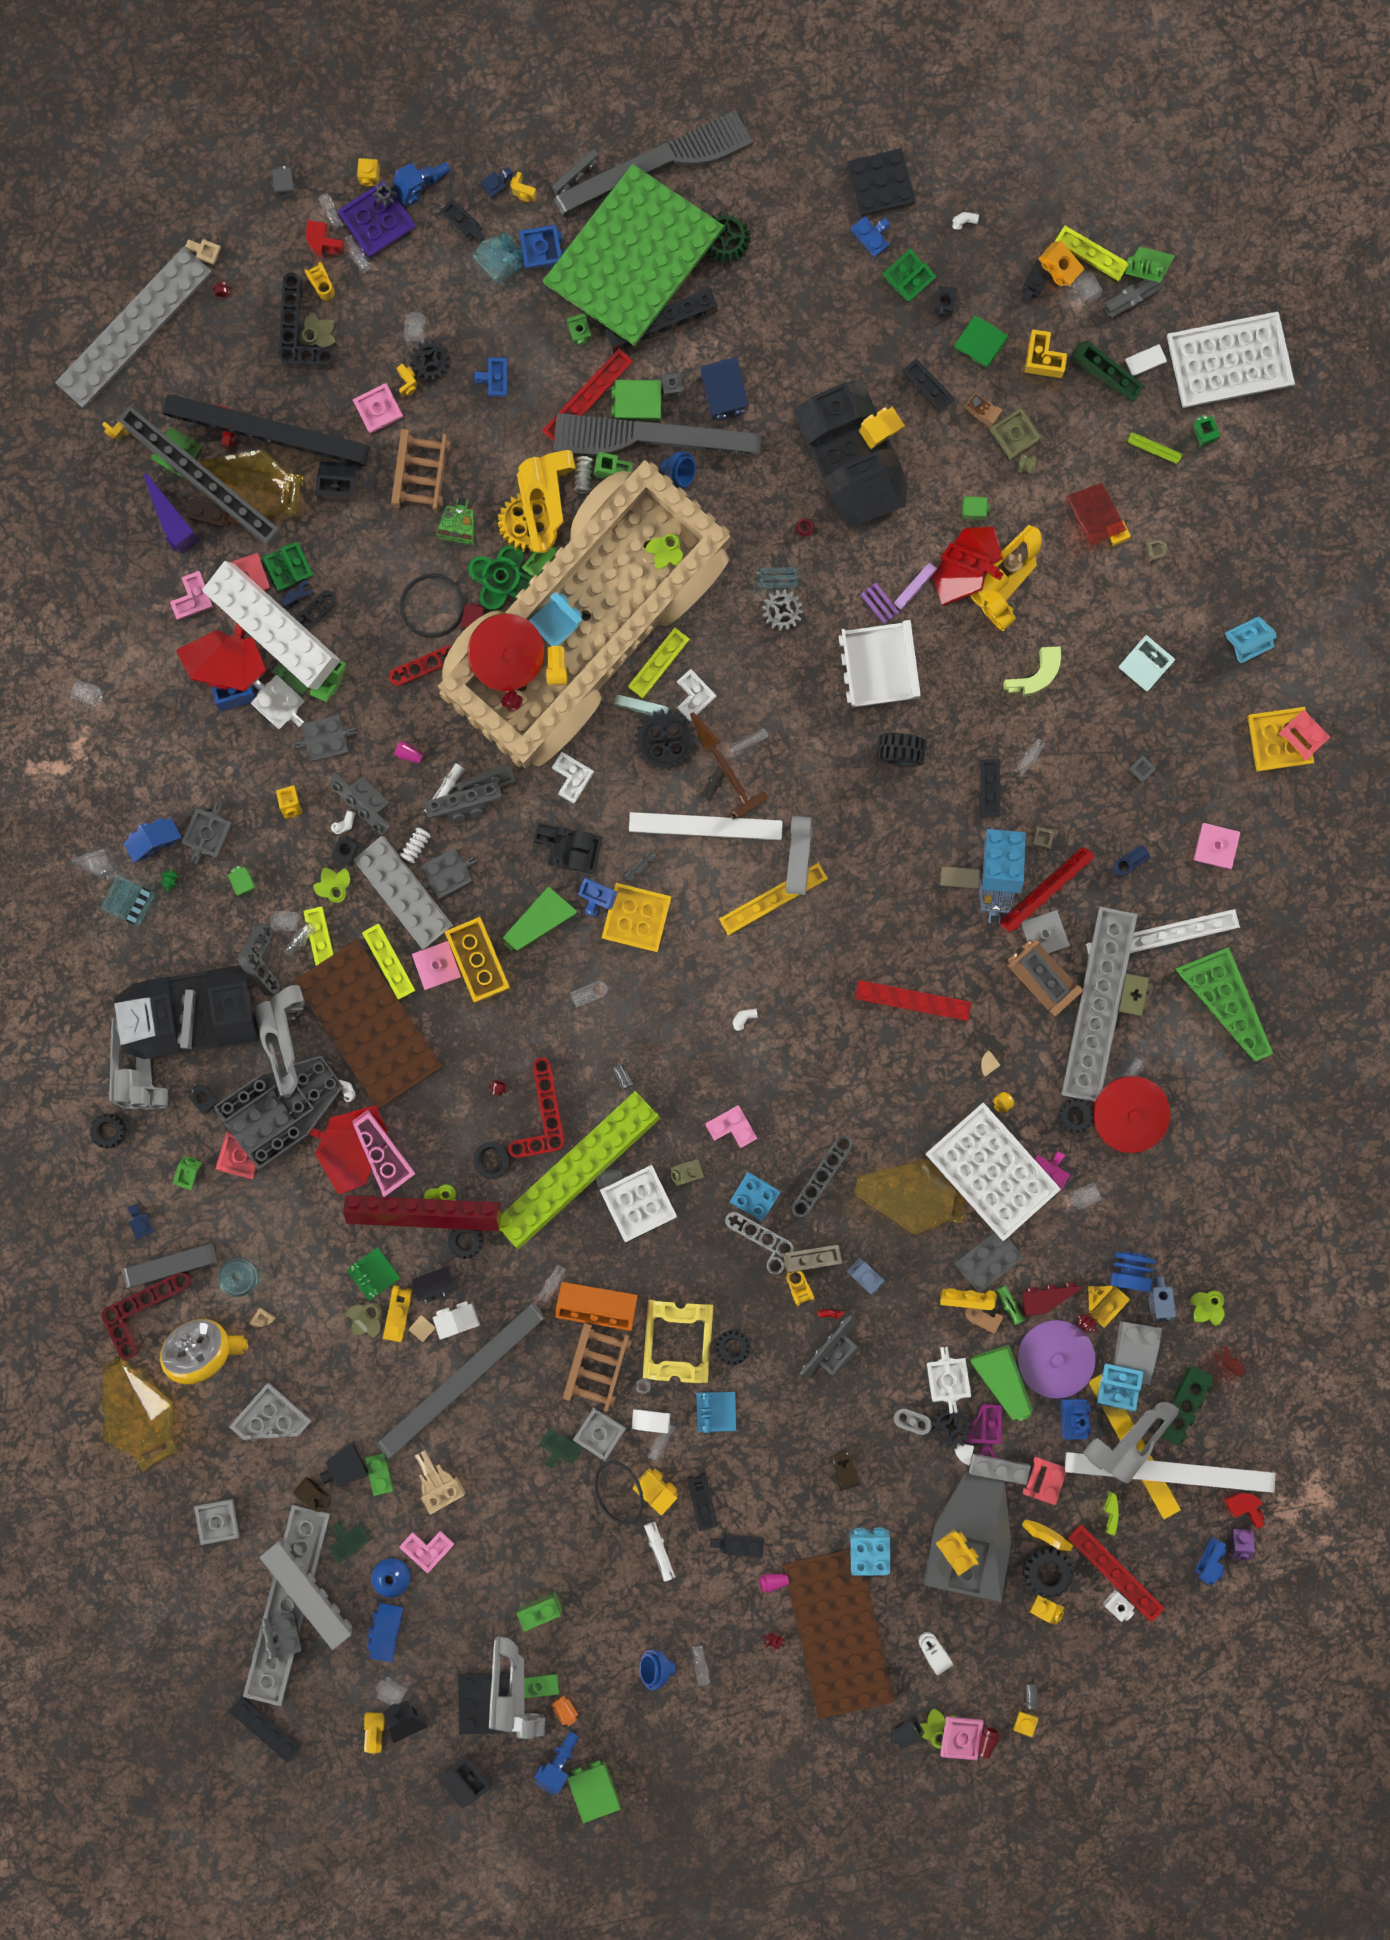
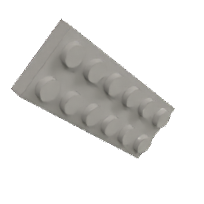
M384 836L378 838L354 859L357 866L423 950L441 937L445 931L453 927L449 919Z

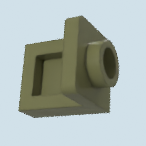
M699 1159L670 1168L671 1177L676 1186L704 1178Z

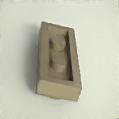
M838 1245L783 1254L787 1273L842 1264Z

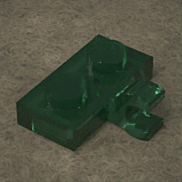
M550 1428L539 1444L552 1452L546 1463V1466L551 1469L559 1457L573 1465L582 1450L581 1446Z
M339 1521L332 1529L340 1539L330 1545L328 1549L340 1564L368 1543L371 1538L360 1523L349 1532H346L344 1526Z

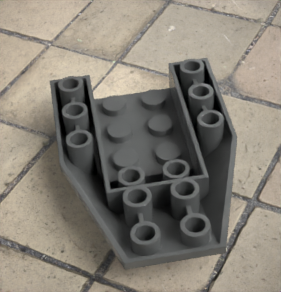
M322 1056L294 1063L298 1081L294 1092L291 1094H279L274 1072L270 1070L261 1073L214 1106L216 1113L259 1172L305 1138L342 1090L343 1085ZM285 1066L279 1068L281 1078L285 1077L288 1074Z
M965 1472L935 1523L923 1579L925 1586L1002 1602L1011 1547L1005 1482L1003 1480L971 1475L969 1472ZM954 1529L957 1533L962 1532L967 1539L965 1545L968 1549L973 1548L979 1556L976 1559L979 1564L972 1566L960 1576H958L935 1543Z

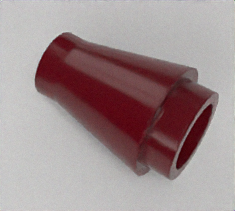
M985 1727L984 1731L981 1732L979 1751L981 1757L990 1758L991 1753L1000 1740V1732L998 1730Z

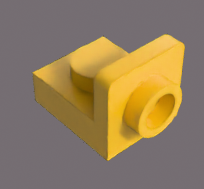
M294 785L276 790L279 807L285 819L293 818L303 813Z

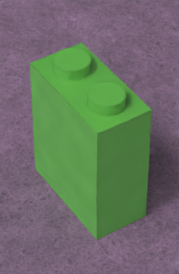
M616 380V386H612V398H615V405H612V416H615V419L661 423V381Z
M552 1592L519 1606L517 1616L523 1631H527L560 1617L563 1609L556 1592Z
M593 1761L588 1764L589 1767L584 1769L577 1767L568 1774L567 1780L583 1823L613 1813L621 1808L605 1761Z

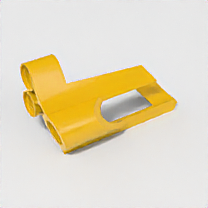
M570 450L546 454L541 458H529L522 462L518 468L517 478L532 549L535 552L545 553L553 546L557 538V529L563 523L558 478L566 477L568 473L576 469L573 453ZM545 498L550 525L543 534L538 535L531 501Z
M1028 525L1001 551L1003 559L993 565L998 567L1007 558V555L1011 554L1024 541L1028 548V556L1022 561L1021 569L1017 572H1011L1008 576L1004 573L1001 580L987 574L983 590L970 595L973 601L982 608L984 614L1001 631H1005L1016 620L1012 612L1013 608L1008 605L1006 600L1037 566L1036 555L1040 551L1042 538L1039 529Z

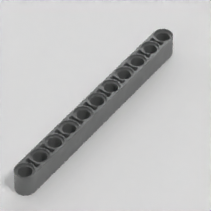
M533 1302L376 1444L378 1448L390 1459L538 1325L546 1315Z

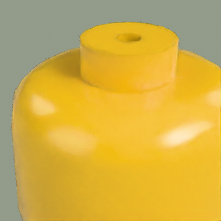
M1001 1092L993 1099L994 1108L998 1112L1006 1113L1014 1106V1100L1009 1093Z

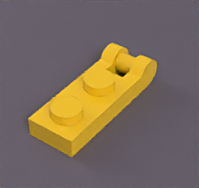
M393 1286L383 1339L402 1343L413 1289L407 1288L405 1290L400 1289L399 1286ZM398 1296L405 1297L404 1303L397 1301Z
M954 1288L942 1289L940 1305L992 1310L995 1308L997 1296L994 1291L978 1293L973 1290L959 1291Z

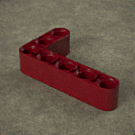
M185 1272L177 1273L106 1307L102 1311L101 1317L118 1355L122 1359L134 1358L139 1351L126 1318L188 1289L192 1285L190 1274ZM180 1276L186 1278V1284L183 1287L178 1284ZM163 1284L169 1288L167 1295H163L160 1291ZM145 1293L151 1295V1301L148 1304L143 1301ZM128 1301L132 1302L134 1306L131 1312H128L125 1308ZM110 1310H113L116 1313V1318L114 1320H110L108 1318V1312ZM119 1327L124 1330L122 1338L116 1335V1330ZM126 1345L132 1347V1354L130 1356L124 1352Z

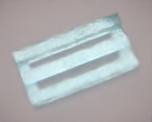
M797 567L759 568L760 588L798 587ZM763 573H793L794 575H763ZM791 579H794V582H788V583H764V582H763V580H791Z

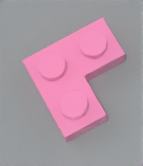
M200 571L181 577L188 595L170 602L178 621L213 608L211 599L202 591L205 583Z
M739 1105L705 1124L714 1141L729 1132H732L740 1148L757 1139Z
M441 1530L428 1545L412 1532L399 1548L428 1574L455 1543Z

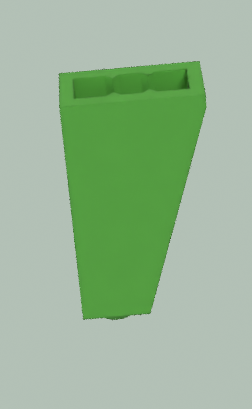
M548 886L503 937L506 941L504 945L511 951L515 949L519 952L575 917L578 912Z
M1008 1344L972 1356V1365L1012 1420L1018 1419L1021 1421L1029 1418L1033 1409L1010 1345Z

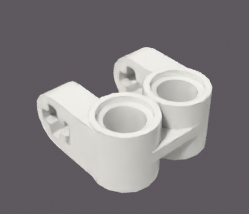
M924 1632L920 1635L919 1644L937 1676L954 1665L943 1646L940 1645L931 1632ZM930 1641L933 1646L929 1648L926 1642Z

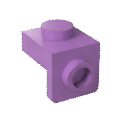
M1234 1529L1232 1559H1238L1239 1561L1251 1560L1255 1552L1253 1530Z

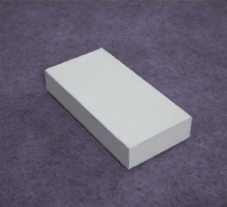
M1159 344L1126 358L1124 362L1129 373L1135 377L1165 364L1167 360Z

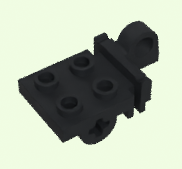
M537 822L533 842L551 846L547 865L553 866L558 861V867L595 874L603 837L566 828L563 833V827Z

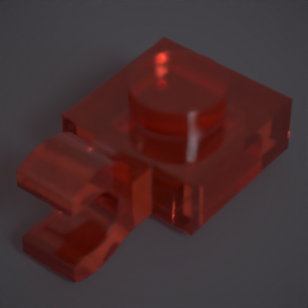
M1222 1345L1221 1348L1225 1352L1224 1355L1219 1356V1354L1214 1353L1215 1358L1221 1360L1227 1368L1237 1377L1241 1378L1246 1373L1242 1369L1244 1365L1236 1358L1234 1360L1231 1359L1229 1349Z

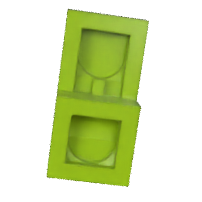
M1109 1491L1103 1509L1110 1513L1105 1532L1115 1536L1119 1515L1116 1494Z

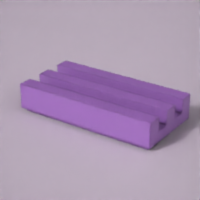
M877 583L861 593L862 598L883 625L899 614V611ZM873 590H876V592L880 595L883 601L893 612L892 614L887 610V608L880 601V599L873 592ZM868 594H870L872 598L876 601L879 607L886 614L887 618H884L883 615L879 612V610L867 596Z

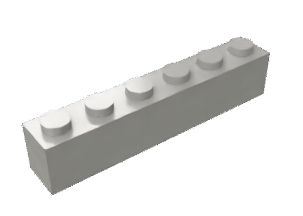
M280 1540L259 1558L333 1650L353 1633L351 1630L353 1627L347 1619L343 1620L339 1615L341 1613L339 1608L334 1603L331 1605L327 1600V1593L322 1588L319 1589L316 1586V1580L313 1575L305 1572L302 1561L298 1557L294 1558L290 1553L292 1551L290 1546L286 1542L282 1543Z

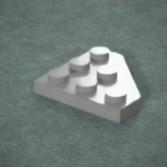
M268 1382L229 1427L243 1440L299 1436L312 1420Z

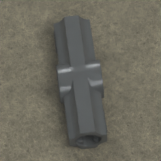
M1145 279L1137 285L1132 284L1128 286L1118 296L1104 303L1105 311L1108 316L1114 318L1128 309L1136 308L1145 299L1161 290L1160 283Z

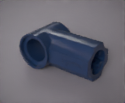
M1142 844L1113 863V873L1118 877L1127 875L1151 858L1148 850ZM1119 863L1126 865L1125 872L1119 870Z

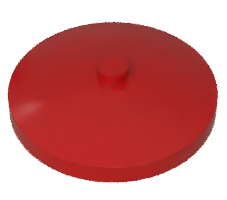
M511 613L496 614L482 621L473 631L468 644V661L472 672L483 684L499 691L517 690L530 683L538 674L544 659V644L537 628L529 620Z
M1123 1076L1108 1083L1098 1094L1093 1107V1122L1098 1135L1110 1147L1126 1153L1142 1152L1157 1144L1166 1133L1170 1122V1105L1165 1093L1154 1082L1140 1076Z

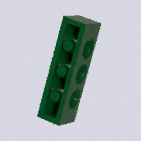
M1189 1365L1170 1402L1179 1408V1413L1175 1419L1180 1418L1181 1426L1175 1429L1172 1421L1161 1435L1162 1438L1177 1446L1185 1441L1187 1437L1186 1430L1188 1426L1193 1425L1196 1419L1194 1414L1197 1408L1200 1409L1205 1401L1203 1397L1206 1391L1209 1392L1211 1390L1214 1376L1193 1365ZM1194 1383H1197L1199 1386V1391L1196 1394H1192L1190 1391V1387ZM1184 1401H1189L1190 1408L1187 1411H1183L1181 1408ZM1161 1420L1157 1430L1160 1428V1426L1163 1424L1165 1420Z

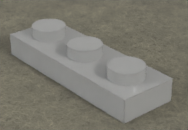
M186 990L181 1000L184 1011L180 1014L182 1032L178 1034V1044L183 1049H191L197 995V992L194 990Z
M973 1454L969 1473L971 1475L1026 1485L1031 1466L1026 1463Z

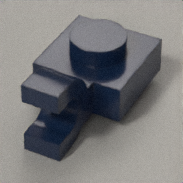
M508 166L499 176L496 172H493L480 183L489 197L493 199L507 189L504 183L511 180L514 175Z
M306 580L300 583L299 591H289L283 595L281 602L286 610L303 601V598L314 595L312 589L307 592L304 591V587L309 585Z
M138 1204L127 1207L134 1219L129 1221V1224L136 1239L155 1231L148 1214L142 1216Z

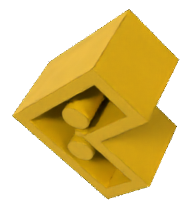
M1032 329L1024 373L1062 378L1065 371L1067 354L1048 351L1051 332Z
M885 407L876 413L877 416L874 417L872 414L861 423L862 427L859 432L871 450L905 427L893 407L888 410Z

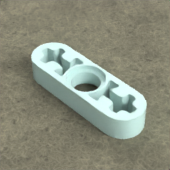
M615 695L613 703L616 707L652 716L653 710L660 714L661 708L665 713L669 709L666 706L621 695Z

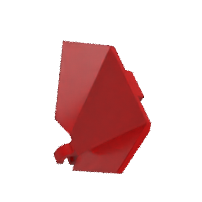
M972 527L963 529L956 541L950 543L941 556L942 562L932 575V579L943 606L982 591L987 574L1001 580L1004 573L1000 572L998 567L993 566L1003 559L995 528Z
M236 623L233 637L215 630L176 650L190 680L208 683L209 686L227 690L232 688L246 691L266 672L254 638L243 639L246 630L238 623Z
M376 1105L329 1118L325 1133L315 1128H312L309 1132V1135L321 1139L315 1155L338 1195L366 1185L372 1168L352 1121L369 1110L387 1134L388 1130Z

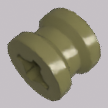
M1020 454L1018 473L1025 471L1029 474H1034L1036 455L1029 457L1025 454Z

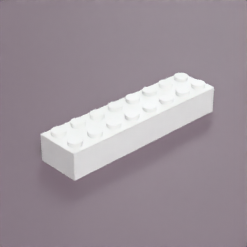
M224 561L202 589L210 599L308 688L318 690L340 662L337 656L235 564Z

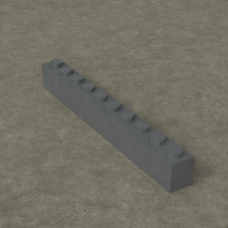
M130 405L118 418L119 424L267 547L278 536L280 531L274 524Z

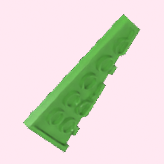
M1229 947L1175 969L1254 1061L1273 1054Z

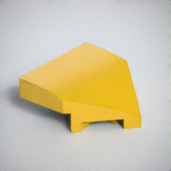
M1113 1285L1088 1286L1089 1313H1091V1317L1094 1320L1097 1319V1323L1105 1328L1130 1302V1299Z

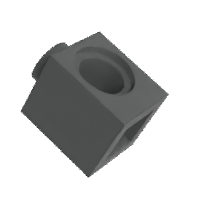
M280 166L272 170L276 197L296 196L292 169Z
M681 373L662 375L664 400L683 398Z

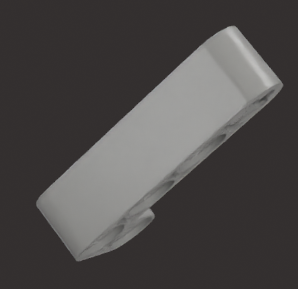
M792 816V837L786 882L787 894L806 895L813 833L812 817Z
M737 1212L728 1213L725 1218L726 1225L737 1233L772 1251L766 1264L767 1269L774 1275L781 1273L785 1268L783 1254L779 1251V1247L782 1243H787L790 1246L789 1252H793L792 1243ZM737 1215V1220L741 1223L743 1219L747 1221L743 1225L742 1231L738 1230L739 1225H730L729 1217ZM753 1224L756 1227L754 1235L746 1234L745 1228L747 1225ZM765 1234H771L773 1237V1242L769 1245L764 1244L762 1241V1237ZM773 1260H778L781 1264L778 1271L770 1269V1263Z

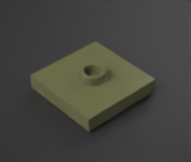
M1019 408L989 429L1010 460L1042 440V437L1022 408Z

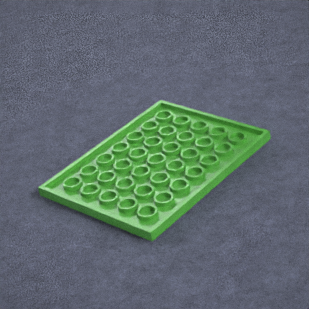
M632 164L544 278L543 284L635 346L723 231L724 225Z

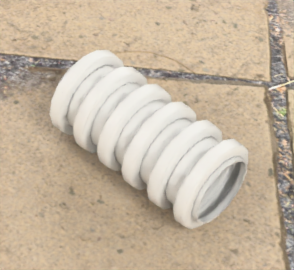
M580 456L576 458L577 464L575 467L577 469L575 473L577 475H575L576 481L574 484L576 486L574 491L589 493L591 491L589 487L591 486L590 480L592 479L590 476L592 471L590 469H592L591 463L593 459Z
M421 828L415 829L416 833L412 834L413 837L409 839L410 842L406 843L407 847L403 848L404 852L400 853L401 858L411 864L415 863L414 859L418 858L417 855L421 853V848L425 847L424 843H427V839L431 837L428 832Z

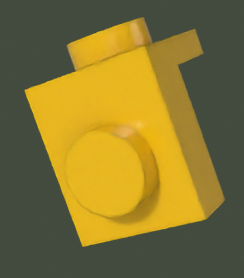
M518 172L516 177L513 176L510 184L513 195L518 196L519 199L525 202H529V200L535 202L537 196L536 188L521 184L523 177L522 173Z
M401 364L396 369L406 383L399 389L401 396L404 397L405 395L413 394L418 385L413 378L415 374L409 366L406 368Z
M106 422L102 424L106 429L104 432L111 439L116 437L120 441L124 435L129 434L119 422L113 428Z
M1038 1595L1030 1613L1056 1625L1064 1615V1607Z

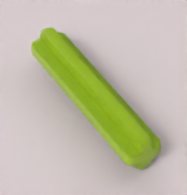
M1131 433L1128 438V443L1176 464L1179 463L1182 457L1181 453L1136 433Z

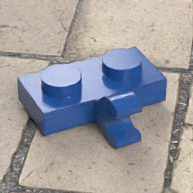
M865 216L851 227L853 234L874 258L889 247V243L881 235L890 227V223L886 218L882 219L874 227Z
M488 358V372H475V383L488 382V397H507V358Z
M584 878L578 896L589 900L585 914L597 917L600 911L599 905L612 910L618 892L593 880Z

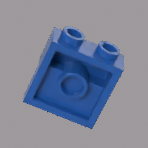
M556 225L519 231L525 270L544 267V269L553 268L564 254V249H560L559 245L560 242H563L561 231H557Z
M1214 1537L1211 1538L1195 1569V1572L1199 1574L1198 1578L1211 1586L1213 1583L1216 1584L1217 1580L1220 1581L1224 1574V1565L1219 1563L1218 1560L1222 1559L1226 1553V1544Z

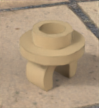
M1008 554L1007 558L1003 561L1004 568L1009 572L1019 571L1022 567L1021 554Z

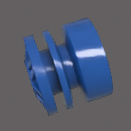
M1133 1252L1115 1253V1257L1122 1258L1123 1263L1114 1262L1113 1265L1122 1268L1121 1272H1112L1110 1285L1151 1292L1153 1280L1144 1277L1145 1273L1154 1272V1269L1146 1268V1264H1155L1156 1260L1144 1254Z

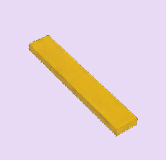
M819 862L808 870L806 892L828 880ZM787 881L719 918V921L729 936L800 895L787 894Z

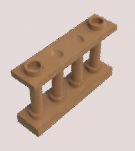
M401 429L391 500L393 507L401 508V503L408 501L432 504L434 513H438L439 507L442 508L443 496L440 495L446 452H450L451 441H448L447 434H443L442 442L416 439L411 436L409 430ZM418 446L441 449L439 460L411 457L408 454L409 447ZM412 464L438 468L437 479L408 475L406 473V466ZM414 483L435 486L434 497L406 494L403 491L404 484Z
M584 1323L563 1399L570 1401L571 1397L579 1396L604 1403V1411L608 1412L609 1407L613 1408L616 1397L612 1395L624 1352H629L632 1340H628L629 1335L625 1334L624 1340L594 1332V1329H591L592 1324ZM593 1339L621 1347L619 1359L589 1351V1348H586L587 1341H592ZM586 1358L616 1366L613 1378L584 1370V1367H581L582 1359L586 1360ZM581 1377L611 1385L608 1396L578 1388L575 1385L577 1378L581 1379Z

